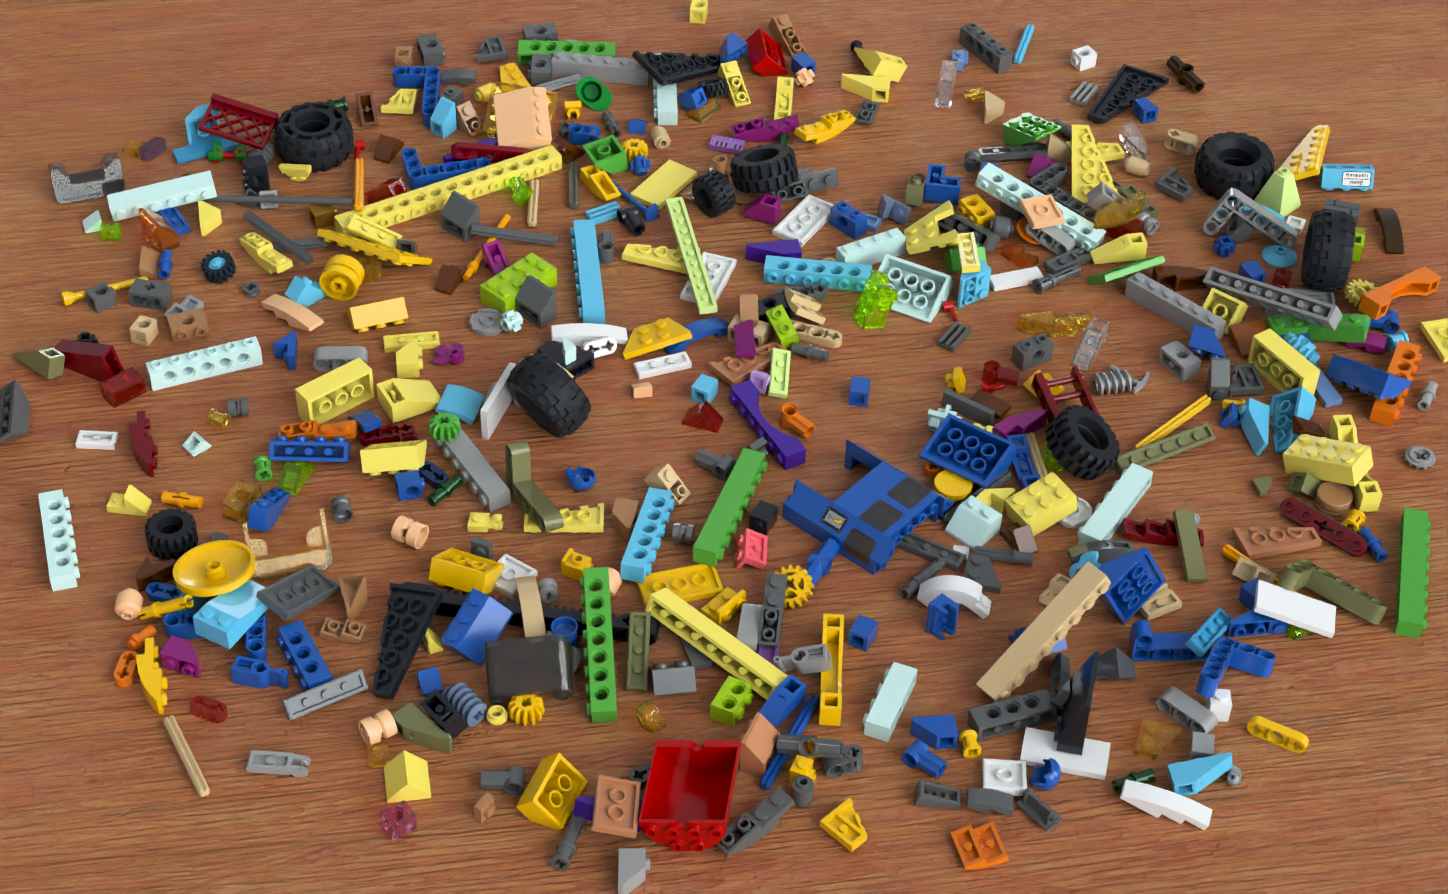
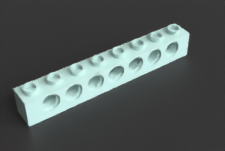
M988 163L979 172L975 183L976 187L1022 214L1024 213L1019 205L1020 200L1044 196L1041 192L991 163ZM1056 202L1065 218L1064 224L1056 226L1073 237L1075 245L1087 252L1099 247L1107 231Z

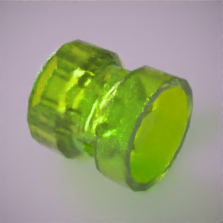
M101 223V239L120 241L122 238L121 223H114L113 225Z

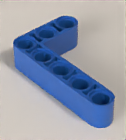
M434 66L395 67L392 72L393 84L396 88H424L422 120L423 125L430 128V118L439 102L438 95H440L441 90L440 69Z
M414 148L402 150L403 170L411 190L491 165L490 159L482 157L422 167L417 151Z
M198 611L171 612L163 617L166 637L170 638L172 635L182 639L204 638L195 633L193 616ZM264 612L244 635H246L247 657L266 661L268 625L266 612Z
M1219 637L1201 670L1196 692L1203 697H1213L1228 666L1260 677H1270L1276 656L1267 650L1230 638Z

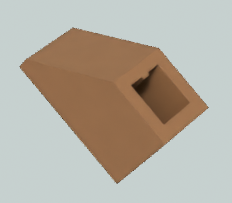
M470 100L455 107L457 128L470 138L485 131Z
M616 497L612 509V526L629 542L641 510L639 509V501Z

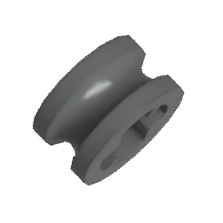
M247 282L243 285L246 297L255 298L260 295L258 283Z

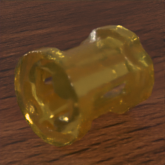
M981 85L975 89H965L964 96L967 103H972L973 100L977 99L984 100L985 90Z
M211 408L206 416V423L220 426L221 429L226 430L230 426L232 417L229 413L223 414Z

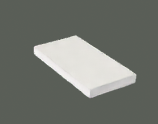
M808 194L772 230V235L783 240L798 239L800 247H803L830 219V208L834 205Z
M703 252L701 255L717 303L737 265V259ZM688 279L680 294V300L696 303Z
M510 362L480 410L481 435L483 439L489 440L513 400V395L507 386V379L511 375V370L516 366L515 363Z
M1258 580L1254 612L1329 638L1333 637L1335 634L1336 606Z
M1026 727L1020 761H1026L1027 766L1045 765L1043 759L1053 758L1058 762L1063 773L1105 780L1111 743L1085 738L1082 755L1056 751L1058 742L1054 741L1055 732Z

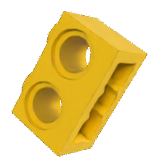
M978 194L962 198L959 201L958 213L988 229L989 221L994 218L995 212Z

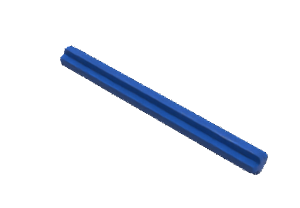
M814 694L809 696L787 734L801 735L820 703L819 696ZM777 750L759 781L761 789H770L790 754L778 753Z

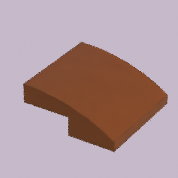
M1263 320L1229 325L1228 332L1234 339V348L1241 358L1249 357L1253 336L1268 328Z

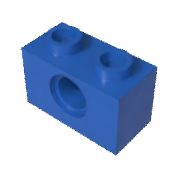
M842 200L830 208L829 224L855 240L866 233L868 216Z

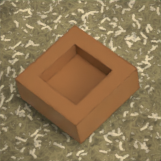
M486 792L474 805V820L480 824L487 818H490L495 811L494 796Z

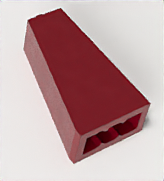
M62 339L54 347L65 355L64 368L111 386H116L126 376L113 345Z

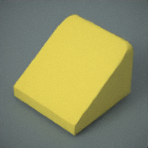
M428 628L423 637L428 653L434 654L443 651L444 648L438 635Z

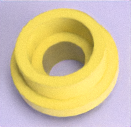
M494 705L487 711L486 718L492 725H501L507 721L508 713L503 706Z

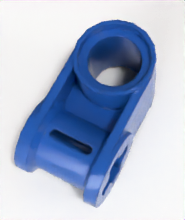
M573 123L568 127V142L575 146L590 143L591 138H593V141L599 140L600 128L596 125Z

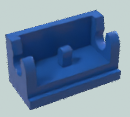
M943 593L928 604L925 632L931 633L941 640H944L945 636L940 631H945L950 635L955 634L959 604Z

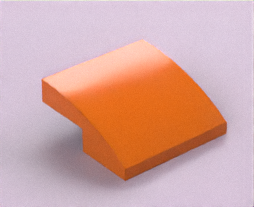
M993 821L974 829L971 825L950 832L965 870L981 869L1009 861Z

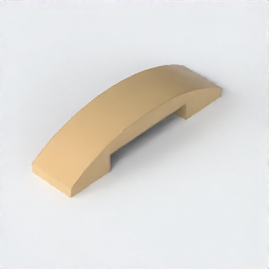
M535 575L516 577L515 585L523 619L525 640L541 639L546 635L536 577Z

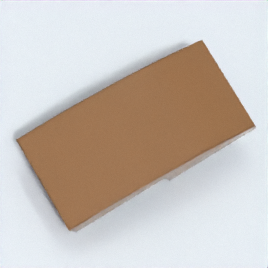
M326 617L319 637L337 642L360 643L367 625L350 619L343 623Z

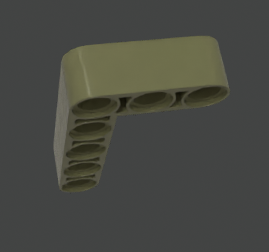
M524 440L506 445L507 487L510 489V495L543 533L563 528L562 514L531 479L528 443Z
M1305 559L1286 564L1278 580V585L1284 589L1295 591L1302 587H1307L1366 621L1377 625L1380 624L1388 607L1380 599Z

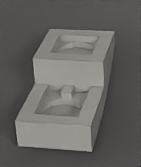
M189 294L181 304L175 302L163 315L167 318V315L203 308L205 305L203 301Z

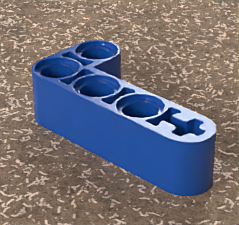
M1146 620L1135 621L1131 626L1129 635L1130 651L1135 661L1205 660L1211 652V647L1199 658L1185 645L1194 633H1152L1150 623Z

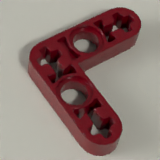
M410 422L385 425L367 433H364L363 430L359 433L360 444L364 447L371 444L418 440L415 427ZM384 433L392 434L390 436H383Z

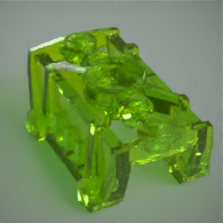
M877 270L870 271L871 275L869 279H866L865 288L860 294L859 301H856L857 306L855 310H853L855 319L862 329L885 327L887 323L886 318L892 304L899 297L894 288L887 286L889 282L888 276Z

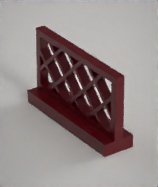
M213 93L211 103L198 126V130L263 151L277 123L278 113ZM214 109L220 111L221 114L213 116L211 112ZM233 115L237 119L229 121L227 116ZM224 117L226 122L218 125L216 120ZM249 120L253 124L245 126L243 121ZM213 121L215 125L211 128L204 126L206 123ZM240 122L242 128L234 130L232 125ZM265 125L268 126L269 129L261 131L259 126ZM229 126L231 131L224 133L220 129ZM253 128L258 130V133L252 135L248 132V130ZM244 131L247 135V137L240 138L237 136L238 133ZM260 136L263 139L261 144L253 141V139Z

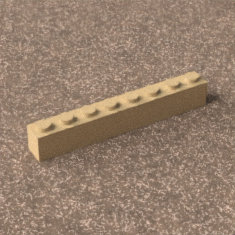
M1088 561L976 683L981 692L993 702L1009 699L1011 692L1016 687L1021 686L1025 677L1038 667L1043 657L1052 652L1053 646L1065 638L1067 631L1080 621L1084 612L1094 606L1095 600L1101 594L1107 592L1111 584L1107 575Z

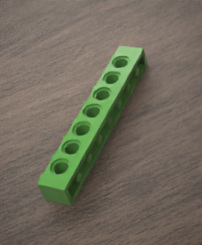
M608 567L585 568L584 577H580L581 589H585V594H581L582 607L586 606V612H582V623L587 624V629L583 630V642L588 643V647H584V660L589 662V665L585 666V678H589L590 684H586V697L590 696L591 702H587V715L592 716V723L618 721L609 570Z

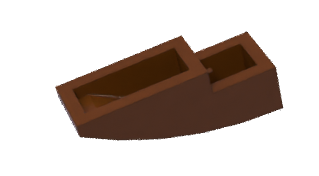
M1153 266L1151 279L1167 288L1172 287L1174 292L1207 288L1203 280L1208 271L1182 266Z

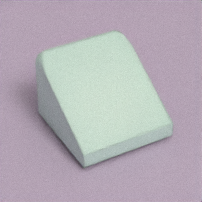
M99 210L82 221L85 233L103 230Z
M562 337L563 358L565 365H568L576 360V345L567 338Z
M195 431L182 444V447L192 456H196L212 446Z

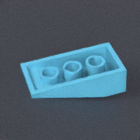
M248 580L239 588L218 595L205 603L193 616L195 633L230 649L269 608L256 598L257 592L266 587Z

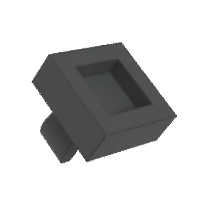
M763 437L750 444L747 448L766 453V456L769 454L765 449L767 441Z

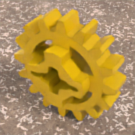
M790 564L787 570L781 567L782 572L776 571L775 574L788 575L787 584L796 588L795 590L787 585L785 608H787L788 604L792 609L795 608V604L802 607L801 602L803 600L805 602L809 601L807 595H813L812 591L809 590L814 588L811 582L813 580L812 577L808 575L806 569L802 570L799 565L794 569Z

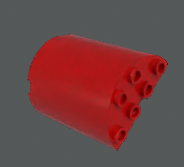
M656 740L638 821L644 834L655 842L669 847L676 852L681 850L702 852L704 849L718 844L726 833L742 747L741 740H705L703 744H696L692 740Z

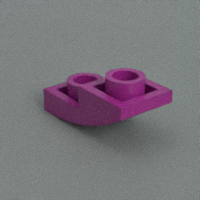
M1368 332L1365 343L1346 342V347H1365L1366 353L1385 352L1388 340L1387 337Z

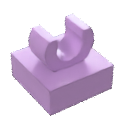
M751 371L750 380L757 387L759 393L766 394L771 375L763 371Z

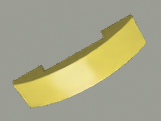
M792 77L777 78L774 120L791 115L794 78Z

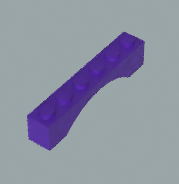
M748 380L731 386L729 395L731 405L736 407L739 415L747 421L749 428L754 430L757 438L763 437L767 441L766 449L772 453L776 462L784 470L804 464L806 449L796 437L778 431L762 416L758 407L759 390L753 382Z

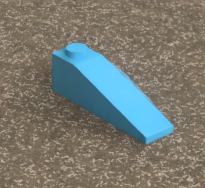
M1303 386L1272 396L1269 413L1273 420L1271 427L1274 429L1273 440L1277 454L1285 452L1299 437L1293 434L1292 416L1295 415L1310 420L1313 415L1316 398Z

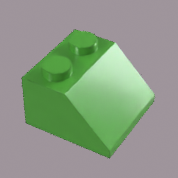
M614 135L582 145V148L595 167L611 174L629 169L626 152Z

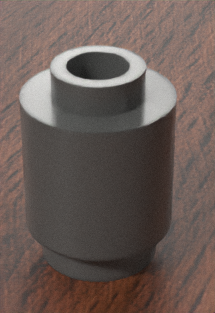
M798 776L792 781L791 798L797 807H807L813 800L814 782L808 776Z

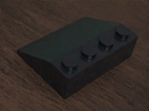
M1095 651L1070 678V695L1066 703L1059 708V713L1063 715L1058 714L1056 727L1060 729H1055L1054 741L1058 742L1056 751L1082 755L1100 652Z

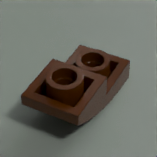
M978 390L970 398V400L994 410V418L1001 419L1011 409V405L1006 401L984 391Z

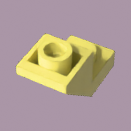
M984 489L975 498L998 512L1004 513L1006 511L1005 500L1015 494V489Z

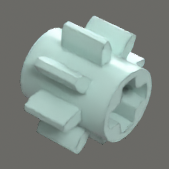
M508 310L502 314L503 319L500 320V324L505 331L515 333L522 329L520 324L523 323V318L519 312Z

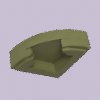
M1271 476L1252 479L1251 484L1259 497L1266 495L1270 490L1272 484Z

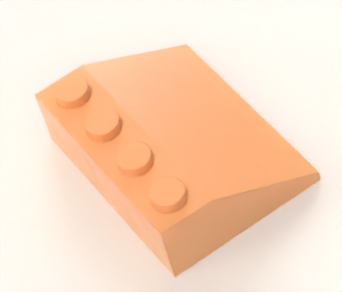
M526 87L493 96L497 142L499 146L528 148L534 151L551 145L552 136L546 88Z

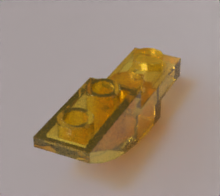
M1140 189L1122 202L1115 200L1095 214L1093 228L1106 229L1116 227L1139 217L1141 208L1144 206L1146 192Z
M1054 311L1019 315L1017 329L1019 332L1031 335L1044 333L1047 337H1075L1077 331L1091 330L1093 315L1091 311L1057 316Z

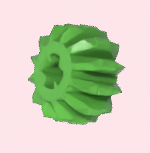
M447 411L445 413L439 412L438 415H432L428 422L430 437H433L434 441L440 440L441 443L446 440L450 442L451 439H457V435L461 431L459 417H456L454 413L448 414Z

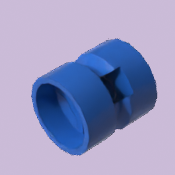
M567 616L556 618L551 624V632L578 649V624L576 620Z

